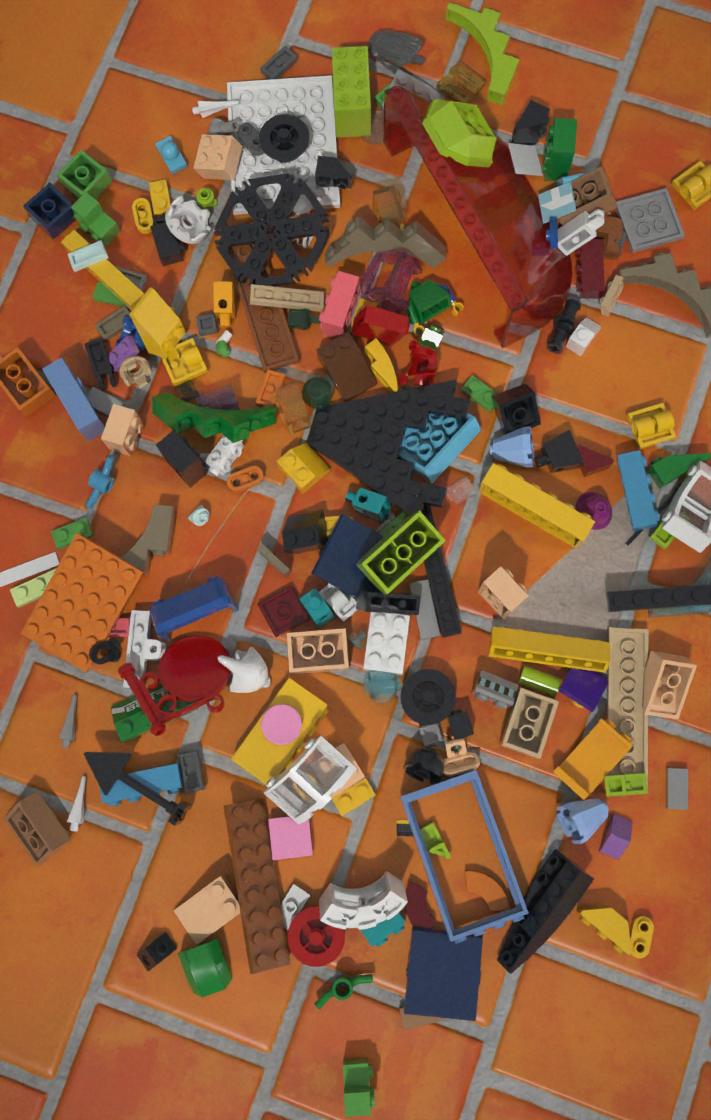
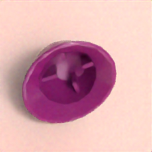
M587 492L578 498L576 511L587 513L592 517L595 523L591 529L600 530L610 523L612 507L603 495L596 492Z

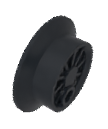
M288 114L277 115L267 120L259 134L260 146L264 153L279 162H291L297 159L307 149L310 139L306 124L298 117Z
M424 669L413 673L406 679L401 689L400 699L403 710L413 721L424 725H433L442 722L451 714L456 702V693L452 682L447 676L436 670Z

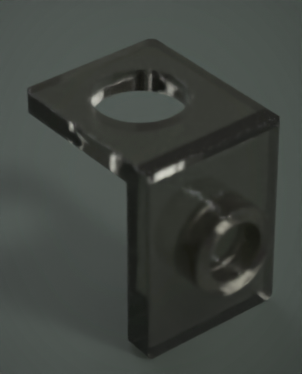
M192 380L175 387L181 400L189 403L191 400L196 399L199 401L198 406L206 407Z

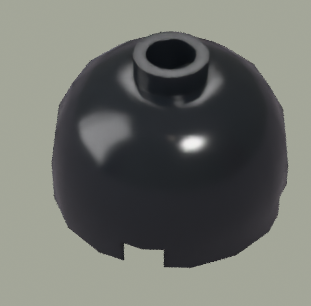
M427 746L413 750L408 755L403 769L406 768L405 773L418 781L423 782V778L430 780V784H437L441 782L443 777L444 762L434 748Z

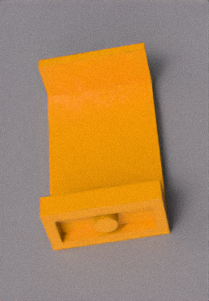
M601 718L598 724L564 762L553 771L583 800L592 793L604 779V776H607L633 747L630 744L632 739L623 732L621 735L614 729L617 726L609 719L604 721Z

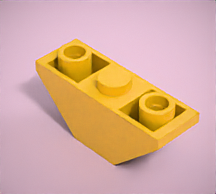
M609 906L578 908L577 912L581 915L579 919L588 927L591 924L596 927L595 933L604 940L609 938L613 942L612 947L621 955L625 952L630 956L632 948L627 920Z

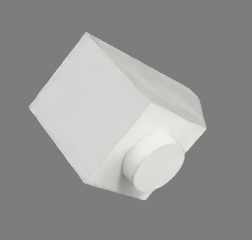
M586 317L575 329L566 347L582 356L601 329V326Z

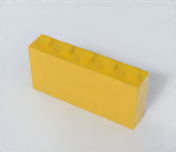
M288 678L266 711L279 704H285L294 708L299 713L302 721L299 736L293 742L286 745H277L270 742L262 732L261 722L265 714L264 712L231 758L232 761L265 785L271 777H277L294 762V759H292L294 754L302 751L306 744L304 742L308 735L311 737L318 728L315 724L319 719L323 720L329 712L326 703L290 678Z

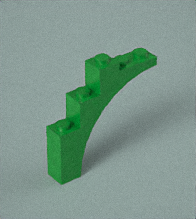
M169 392L152 397L153 414L176 433L193 428L204 438L222 433L235 443L249 438L250 432L276 424V407L274 405L246 410H222L201 407L185 402Z

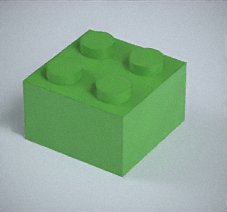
M82 150L57 174L62 186L78 199L87 192L96 200L112 183L108 171Z

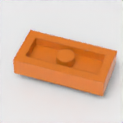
M267 370L256 400L257 406H276L286 378L285 374Z

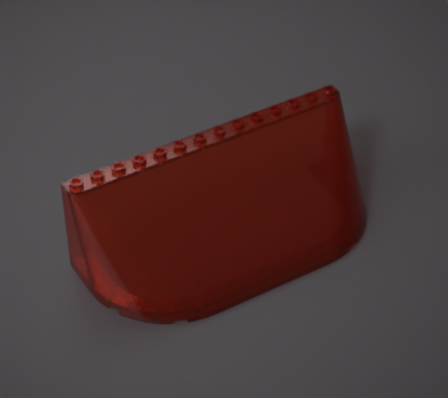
M393 86L384 91L383 143L391 157L413 146L416 147L511 310L507 324L494 330V335L503 349L543 328L562 309L572 283L570 254L566 256L559 248L551 249L550 241L546 240V230L550 229V221L543 224L538 196L526 176L515 173L510 150L496 134H494L496 142L492 155L493 163L488 168L466 166L455 161L450 156L447 158L438 152L422 124L429 104L432 101L401 86Z

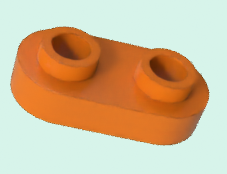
M258 466L242 469L229 475L227 485L235 493L250 489L263 482V471ZM257 474L258 478L252 479V475ZM240 481L239 486H234V483Z

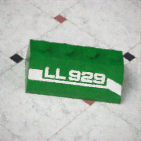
M161 684L155 690L149 691L156 705L161 697L169 695ZM135 696L111 707L113 723L121 742H130L150 732L152 725L145 712L142 711ZM177 700L178 706L174 712H177L195 702H184ZM164 702L160 710L170 712L169 708L174 702ZM181 717L174 718V719H172V720L166 722L165 725L168 724V723H170V722H172V721H175V720H177V719H179V718H181Z

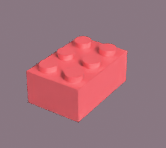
M338 271L337 276L332 278L330 286L332 291L331 294H327L325 311L322 310L319 317L323 336L332 339L347 333L360 295V277Z

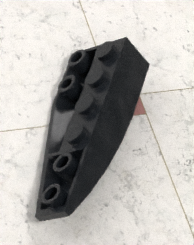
M554 849L532 880L524 898L528 914L524 915V919L513 922L497 958V961L510 974L527 961L558 929L594 880L583 868L557 849Z

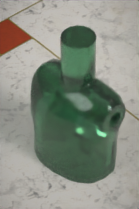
M307 308L289 309L288 327L308 330L311 323L321 324V321H319L320 316H311V311Z

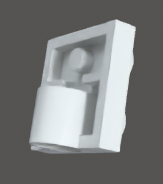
M328 584L319 592L324 601L343 623L358 611L356 609L357 598L343 593L331 584Z

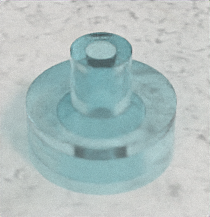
M363 631L357 636L352 632L347 639L358 650L362 651L366 646L363 640L367 635Z

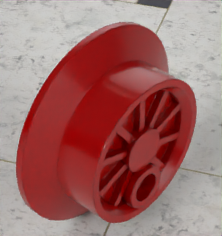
M317 906L309 907L299 912L292 920L288 929V945L292 954L298 961L311 967H321L333 962L341 953L345 943V930L320 921V908Z

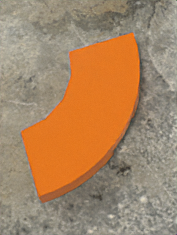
M465 871L467 892L476 893L483 897L487 902L489 911L510 909L505 892L495 880L480 872Z

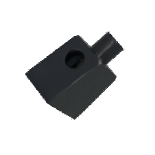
M570 430L543 444L541 448L542 455L534 457L537 468L547 465L550 473L577 469L583 464Z

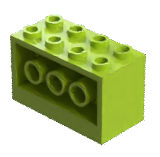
M368 46L332 48L336 138L371 136Z

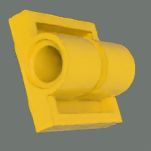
M701 161L671 183L693 210H696L711 199V164L705 166Z
M664 403L630 412L626 415L639 450L676 438L673 429L675 425L673 415L669 410H666Z

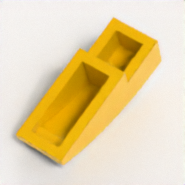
M375 338L365 346V355L373 362L371 372L390 393L397 392L398 384L394 367L384 347Z

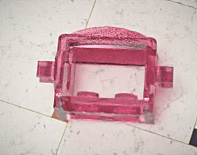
M405 252L378 253L362 275L361 294L371 300L380 301V307L384 310L400 314L403 309L409 308V303L403 297L411 276L422 273L423 269L420 267L419 262H416ZM381 261L386 264H395L384 286L371 289Z

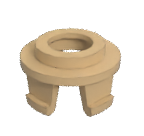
M131 356L125 359L119 368L120 376L127 386H130V383H136L139 388L148 385L146 377L151 375L152 371L145 358ZM137 363L140 364V369L137 372H129L137 367Z

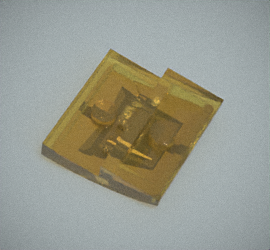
M460 60L450 68L449 74L437 83L436 88L455 102L469 103L486 85L487 80Z

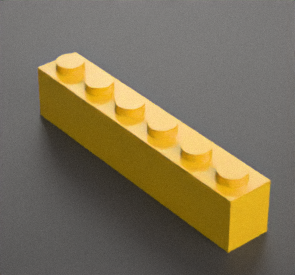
M493 626L489 642V657L606 673L610 664V642Z

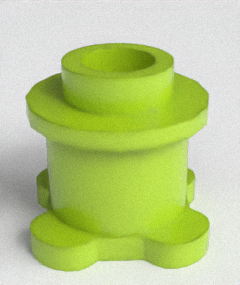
M201 188L197 192V206H200L202 209H208L210 212L211 208L218 205L211 189Z

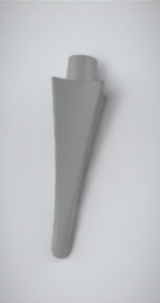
M76 694L72 696L71 705L59 739L63 740L62 748H70V742L75 741Z

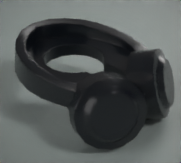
M114 639L100 641L91 647L89 658L96 664H105L109 661L115 663L120 659V652L118 651L120 644ZM101 648L105 650L110 649L102 658H97V652Z

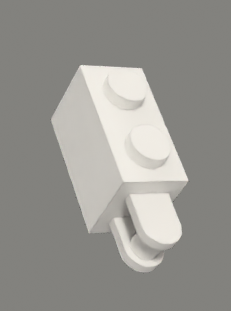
M597 209L591 214L584 211L558 229V248L567 256L596 237V229L604 224V211Z

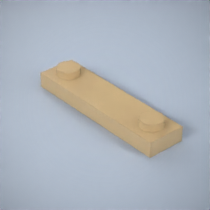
M251 284L250 304L321 312L324 308V292Z

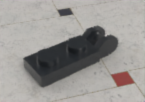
M100 338L85 343L94 376L98 380L101 390H106L102 377L107 375L112 387H116L114 371L103 339Z

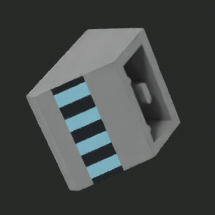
M481 670L471 693L475 695V699L482 702L492 701L494 702L493 706L504 710V708L513 706L518 684Z

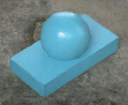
M171 136L155 143L157 150L172 175L188 167Z

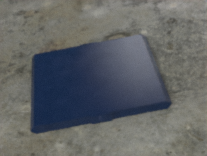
M341 514L311 573L337 587L343 593L357 598L358 590L379 591L358 568L356 563L383 536Z
M412 927L409 962L406 969L407 983L404 1014L475 1021L478 989L481 979L480 966L483 936L471 934L466 936L467 940L455 944V941L451 942L446 931Z

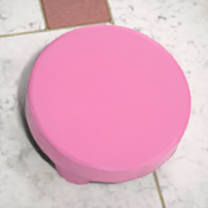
M285 704L275 705L269 708L262 718V732L274 744H289L301 732V717L291 706Z

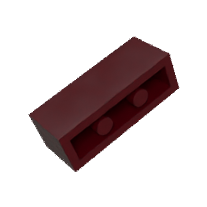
M591 239L575 250V258H578V263H576L575 274L578 275L576 292H579V299L602 298L605 291L603 239Z

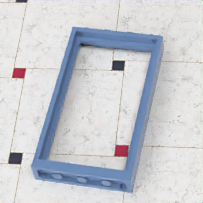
M477 770L400 797L446 933L451 942L455 941V944L467 940L466 936L474 934V936H479L486 933L485 929L493 927L498 929L505 926L506 921L512 920L517 922L524 919V915L528 914V910ZM471 781L516 907L455 929L411 802Z

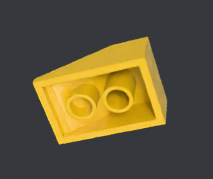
M151 287L129 314L150 354L167 358L186 333L179 317Z

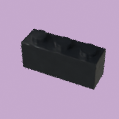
M358 590L356 609L365 612L419 615L421 596L411 593L390 592L384 594L380 591Z

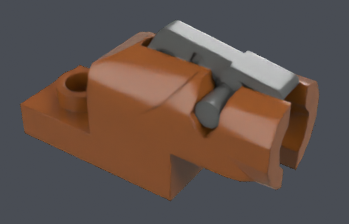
M610 210L604 213V224L596 229V237L594 239H603V258L615 260L621 254L627 233L623 231L622 219L610 217Z

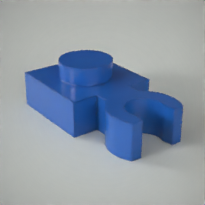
M550 217V229L546 230V240L550 241L551 249L558 248L557 217Z

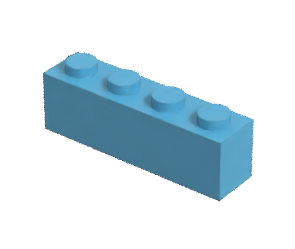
M640 450L617 455L618 468L633 532L656 527L657 521H660L658 510L653 508L655 496L653 491L650 492L648 486L651 484L649 473H645L644 467L647 466L645 455L641 456Z
M178 763L127 774L159 795L160 792L167 791L168 794L180 792L179 788L184 787L181 768ZM120 780L116 781L106 796L100 788L102 804L109 803V807L120 805L121 800L128 799L129 803L140 801V796H144Z

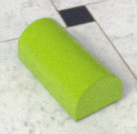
M524 665L517 684L556 697L562 679Z

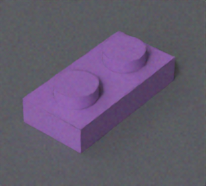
M126 336L108 355L114 371H119L120 365L125 359L136 356L139 353L133 336Z

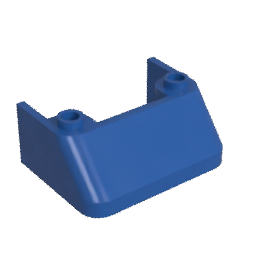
M215 576L208 579V583L165 601L164 599L155 601L150 610L157 635L169 641L171 640L169 632L228 607L237 612L238 609L225 580Z

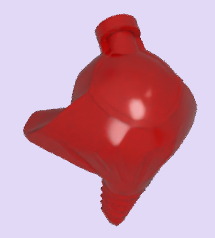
M412 340L409 343V350L411 351L409 355L410 362L404 371L398 374V385L405 386L407 377L415 375L413 385H432L440 365L437 352L430 346L420 345L418 341Z

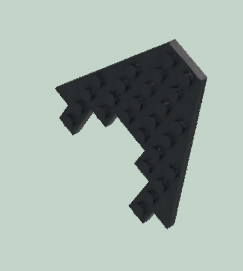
M456 380L319 407L316 409L306 442L376 493L386 496L389 502L408 515L417 511L422 513L424 504L443 508L447 487L411 481L415 463L399 460L398 456L407 427L425 431L429 414L466 420L471 401L469 399L453 397L457 382Z

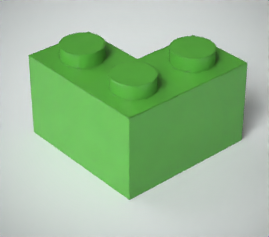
M87 192L71 206L74 212L73 217L79 222L78 226L85 233L88 231L92 234L91 237L96 242L102 240L103 244L107 246L121 232L117 223L103 212L100 203Z
M368 1058L344 1059L345 1117L371 1115V1107H375L374 1087H370V1078H373V1064L369 1065Z

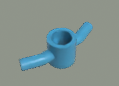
M107 455L103 470L96 469L88 480V485L94 488L85 504L90 509L94 506L100 493L107 494L114 485L115 479L109 476L115 458L113 455Z

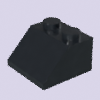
M531 100L514 128L511 143L532 146L537 144L540 138L543 139L551 119L548 117L550 109Z
M526 383L491 396L495 414L505 435L522 427L531 426L533 428L541 425L535 393Z
M324 510L287 518L282 531L285 552L298 554L325 547L328 540Z

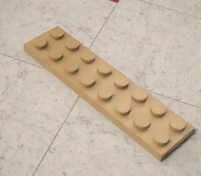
M609 627L610 664L607 669V719L617 726L614 729L620 735L623 732L632 739L630 744L633 747L607 776L646 773L648 789V715L643 713L645 668L648 662L649 629Z

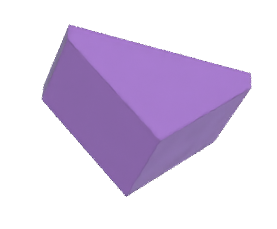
M613 814L599 852L619 860L630 843L633 822Z

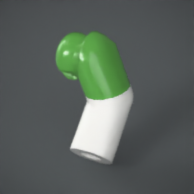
M227 330L216 341L217 353L221 354L224 358L230 354L226 343L232 337V334Z

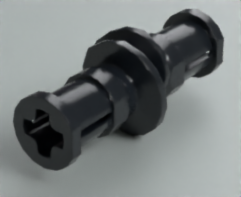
M567 299L561 316L554 318L553 326L555 331L546 347L550 352L555 354L562 353L564 341L568 335H572L575 331L573 327L575 315L581 308L579 301Z

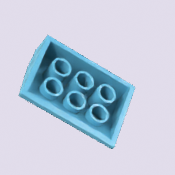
M469 413L466 420L429 414L425 431L406 428L398 459L414 462V472L432 484L476 437L481 428L476 418Z

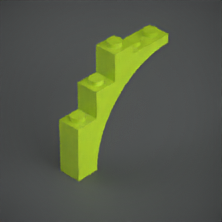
M449 3L446 9L445 20L460 26L474 37L487 57L491 75L487 100L503 105L516 75L519 59L511 55H505L510 36L496 31L501 13L484 8L483 12L479 13L476 10H470L458 4Z

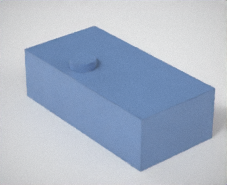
M62 357L42 368L77 429L86 440L90 441L102 434L105 428L104 423L82 389L84 387L79 377H75Z

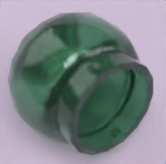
M310 378L302 387V399L311 408H324L332 400V386L324 378Z

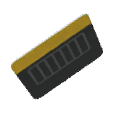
M397 820V836H413L408 820Z

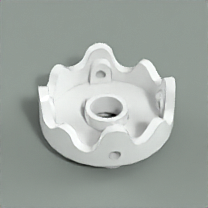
M179 196L166 211V224L170 232L182 242L198 244L211 230V227L208 226L210 212L208 209H200L194 200L183 202V197Z

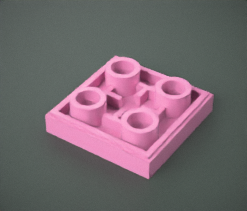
M290 816L268 819L272 860L313 855L309 819L301 824H297Z

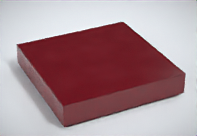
M291 586L257 604L276 638L310 620Z

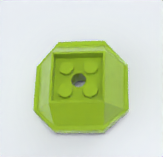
M434 99L429 104L422 124L438 152L447 158L450 156L455 161L466 166L488 168L493 163L492 155L496 137L477 105Z

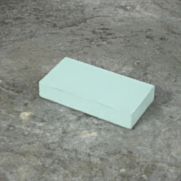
M102 240L68 254L71 266L75 272L109 258Z

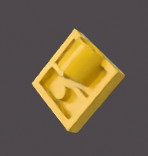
M193 338L177 344L167 358L161 357L174 387L208 372Z

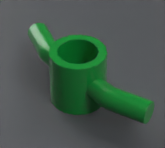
M339 975L335 978L333 987L325 991L314 1003L315 1006L321 1009L334 996L339 1000L348 999L352 994L354 986L373 983V975H358L353 978L347 975ZM345 982V984L349 985V990L344 993L337 990L338 983Z

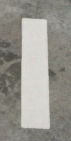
M56 552L0 572V587L59 565Z

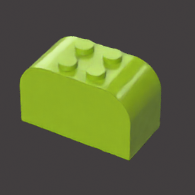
M417 511L396 525L362 556L356 565L380 592L388 594L446 540L421 511Z

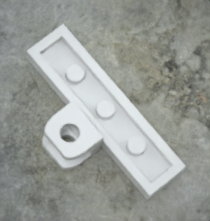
M131 610L126 663H132L136 670L135 675L140 681L142 675L146 673L147 660L160 661L167 649V644L150 639L151 611ZM124 680L123 688H130L127 681Z

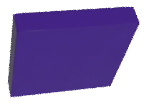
M570 668L558 691L593 712L608 685V680L594 671Z

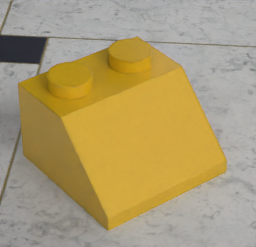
M307 443L290 449L276 461L278 468L302 494L331 471L327 464Z

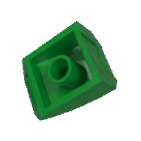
M219 937L190 949L181 950L178 953L184 973L194 994L203 998L225 990L231 982L232 975Z

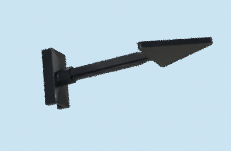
M84 753L105 796L109 794L116 781L120 780L166 809L165 811L171 814L168 822L174 826L184 821L182 817L185 811L193 806L188 802L179 804L173 801L170 802L124 773L123 770L131 759L132 753Z

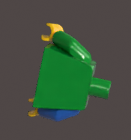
M427 280L422 284L419 281H414L410 286L411 290L408 293L409 299L407 300L406 311L411 325L415 327L413 334L416 338H418L417 329L422 330V333L425 331L424 327L419 325V322L423 324L452 307L451 313L454 316L458 315L456 307L461 312L464 309L462 303L455 301L456 297L446 285Z

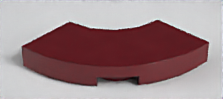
M409 881L406 888L408 902L405 905L408 919L415 928L431 929L436 919L429 914L426 908L425 899L428 891Z

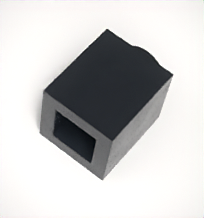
M459 709L451 712V716L447 717L453 740L474 735L467 711L462 712Z

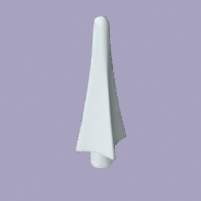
M198 101V106L193 107L194 115L201 114L202 118H205L220 110L238 105L239 101Z
M82 776L74 805L67 822L71 823L70 831L78 832L79 824H84L86 776Z

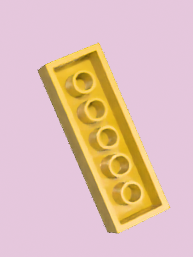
M492 464L478 490L482 495L576 549L584 542L595 523L587 513H580L574 510L575 507L573 505L562 503L554 494H547L541 491L538 485L527 483L519 474L513 475L501 464Z

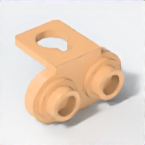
M464 738L445 743L447 758L443 760L444 775L454 777L466 772H472L479 767V756L472 752L467 753ZM455 745L461 746L460 749H458L459 752L454 753V751H452L451 748Z

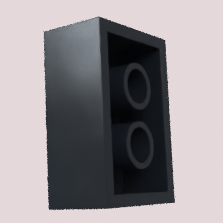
M173 430L156 444V447L167 463L190 488L207 474L204 469L206 465L200 457L201 455L194 447L191 448L187 439L181 433L178 435Z

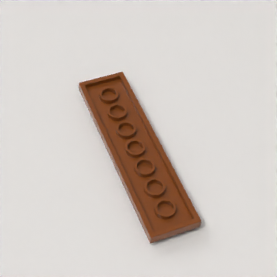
M254 244L229 247L228 252L237 266L245 264ZM268 263L262 274L264 278L272 277ZM234 275L264 373L268 369L273 371L299 363L283 308L251 305L250 286L248 285L250 279H247L243 284Z
M263 799L224 805L250 974L289 965L291 963Z

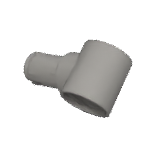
M213 118L207 135H228L229 133L239 131V124L236 120L224 122L221 119Z

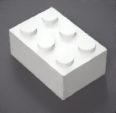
M371 612L363 671L402 676L410 620L409 615Z

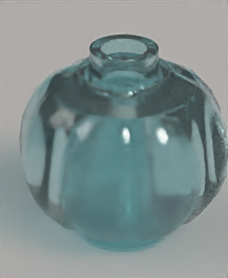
M371 671L368 674V678H364V693L369 694L370 700L377 704L390 702L394 699L397 691L401 690L400 679H396L393 673Z

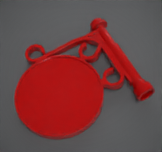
M190 636L180 639L169 646L163 653L158 666V674L147 672L142 675L140 681L135 675L136 670L132 663H125L119 667V675L127 681L142 711L145 712L152 725L150 727L151 734L155 736L162 735L166 731V722L181 717L205 704L210 712L217 713L223 710L225 703L219 693L227 685L232 671L218 661V656L220 655L230 657L228 651L221 643L205 636ZM148 678L155 679L153 684L148 685L149 691L155 690L159 682H161L164 690L169 694L161 697L157 705L144 684ZM177 700L184 702H195L177 712H174L178 706ZM212 700L221 701L220 705L216 707L209 704ZM166 701L174 702L169 708L170 712L160 710Z

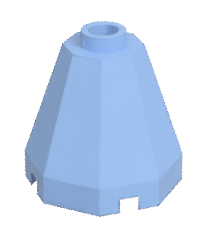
M531 426L519 428L494 439L493 444L490 445V456H494L496 461L524 468L534 467Z
M599 798L562 803L556 807V811L560 810V813L557 814V819L567 837L572 836L574 839L571 841L574 844H582L607 819L609 808L605 801H601Z

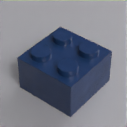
M50 182L23 205L29 217L53 240L76 220L73 217L74 212L71 208L73 204Z

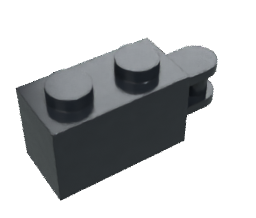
M165 213L158 217L152 216L155 225L150 226L163 267L184 261L182 254L185 251L182 242L178 243L177 238L170 232L166 224Z

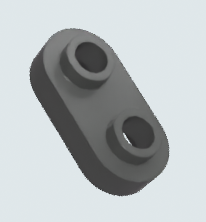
M250 123L241 124L239 131H237L239 140L252 155L260 156L264 154L259 142L260 133Z

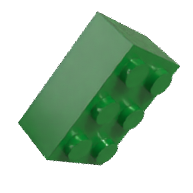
M555 118L553 125L549 126L546 145L543 149V157H545L542 164V173L545 174L544 181L556 182L559 178L568 176L575 154L577 119Z

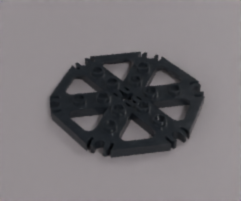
M292 174L247 179L251 186L243 181L245 185L244 190L240 191L238 187H235L238 196L232 190L214 228L216 230L214 234L221 236V239L214 242L217 245L215 247L239 282L244 284L247 279H250L249 286L251 284L264 286L296 284L293 277L298 282L301 281L298 277L299 273L304 272L306 276L309 275L305 269L306 267L312 272L330 235L329 226H323L324 222H329V218L311 189L301 178L298 179L297 183H293L295 177ZM280 184L281 189L269 212L258 196L257 188L262 185ZM301 194L305 195L314 207V213L311 216L289 218ZM241 203L254 223L228 226L227 219L234 205ZM267 224L270 228L274 229V234L277 238H275L272 234L269 233V228L267 227ZM316 236V242L307 258H301L288 240ZM254 244L245 264L237 266L228 252L229 247ZM274 251L286 269L285 274L264 278L262 277L263 271Z

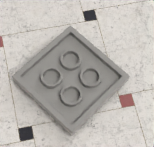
M667 188L616 202L618 207L615 210L618 218L622 219L623 231L627 233L626 240L631 253L682 240L685 237Z

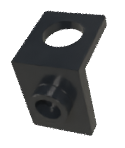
M165 932L140 951L137 957L146 970L150 971L174 952L177 947ZM144 955L149 959L150 964L145 960Z

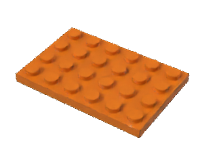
M76 533L21 634L87 673L94 663L89 658L91 647L100 641L107 640L145 572L82 534Z

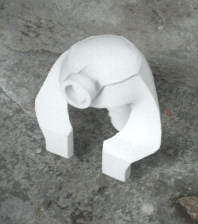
M249 647L248 651L237 649L233 658L223 655L218 656V661L232 671L228 681L229 687L227 690L229 692L248 693L257 691L262 687L268 688L271 685V679L268 677V668L263 658L253 647Z

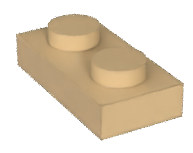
M616 275L614 280L609 282L605 297L602 296L599 302L601 315L609 317L624 288L622 276Z

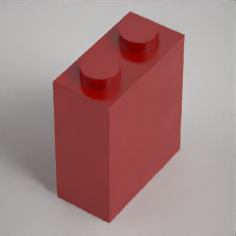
M366 305L354 317L351 334L372 341L377 338L380 343L393 346L408 334L410 328L408 324L409 317Z

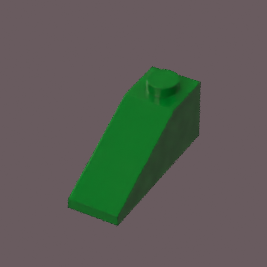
M711 453L672 455L663 459L658 457L651 462V466L647 471L658 488L661 489L686 474L692 465L696 466L699 461L707 462L711 458Z

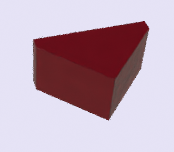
M581 445L577 447L583 460L580 469L584 477L609 469L614 462L613 459Z

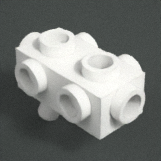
M223 435L210 454L201 453L200 457L210 467L208 470L216 476L219 474L224 476L225 473L230 471L234 460L241 456L245 445L242 444L243 440L233 443Z

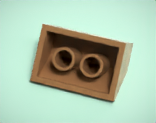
M38 791L17 802L4 818L37 867L71 841L68 831L62 827L56 814L50 810L45 798Z

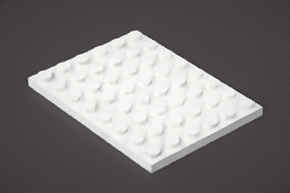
M332 75L227 82L228 101H239L238 105L228 108L229 121L236 120L239 126L243 123H250L260 133L262 126L267 120L277 115L288 114L301 119L306 124L310 136L308 147L302 155L291 162H279L270 158L265 153L260 156L252 155L239 140L237 132L229 133V136H233L243 146L235 179L231 180V188L235 195L238 196L235 187H238L240 191L245 189L243 181L251 186L247 179L292 174L295 177L293 183H297L299 178L303 182L305 181L311 188V191L316 194L317 200L324 209L340 208L339 188L321 187L316 185L315 179L318 156L337 158ZM280 184L262 185L257 188V194L269 212L281 189ZM241 203L235 204L232 209L233 215L248 214Z

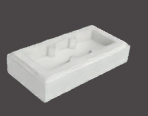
M296 884L292 885L281 903L284 928L286 930L289 929L292 920L302 910L311 895Z

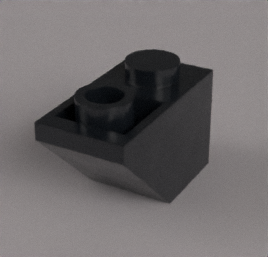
M318 156L315 173L316 185L352 189V176L337 158Z

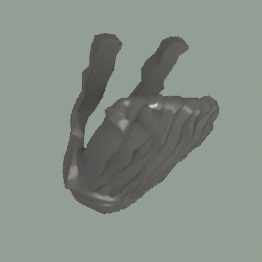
M388 29L387 31L378 30L374 32L369 39V54L394 74L400 69L412 76L411 73L398 66H404L409 62L421 66L425 62V58L416 55L421 50L423 44L421 38H415L406 33H395Z

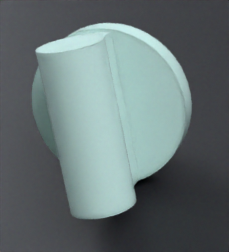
M200 504L189 515L188 519L195 525L202 526L209 519V511Z

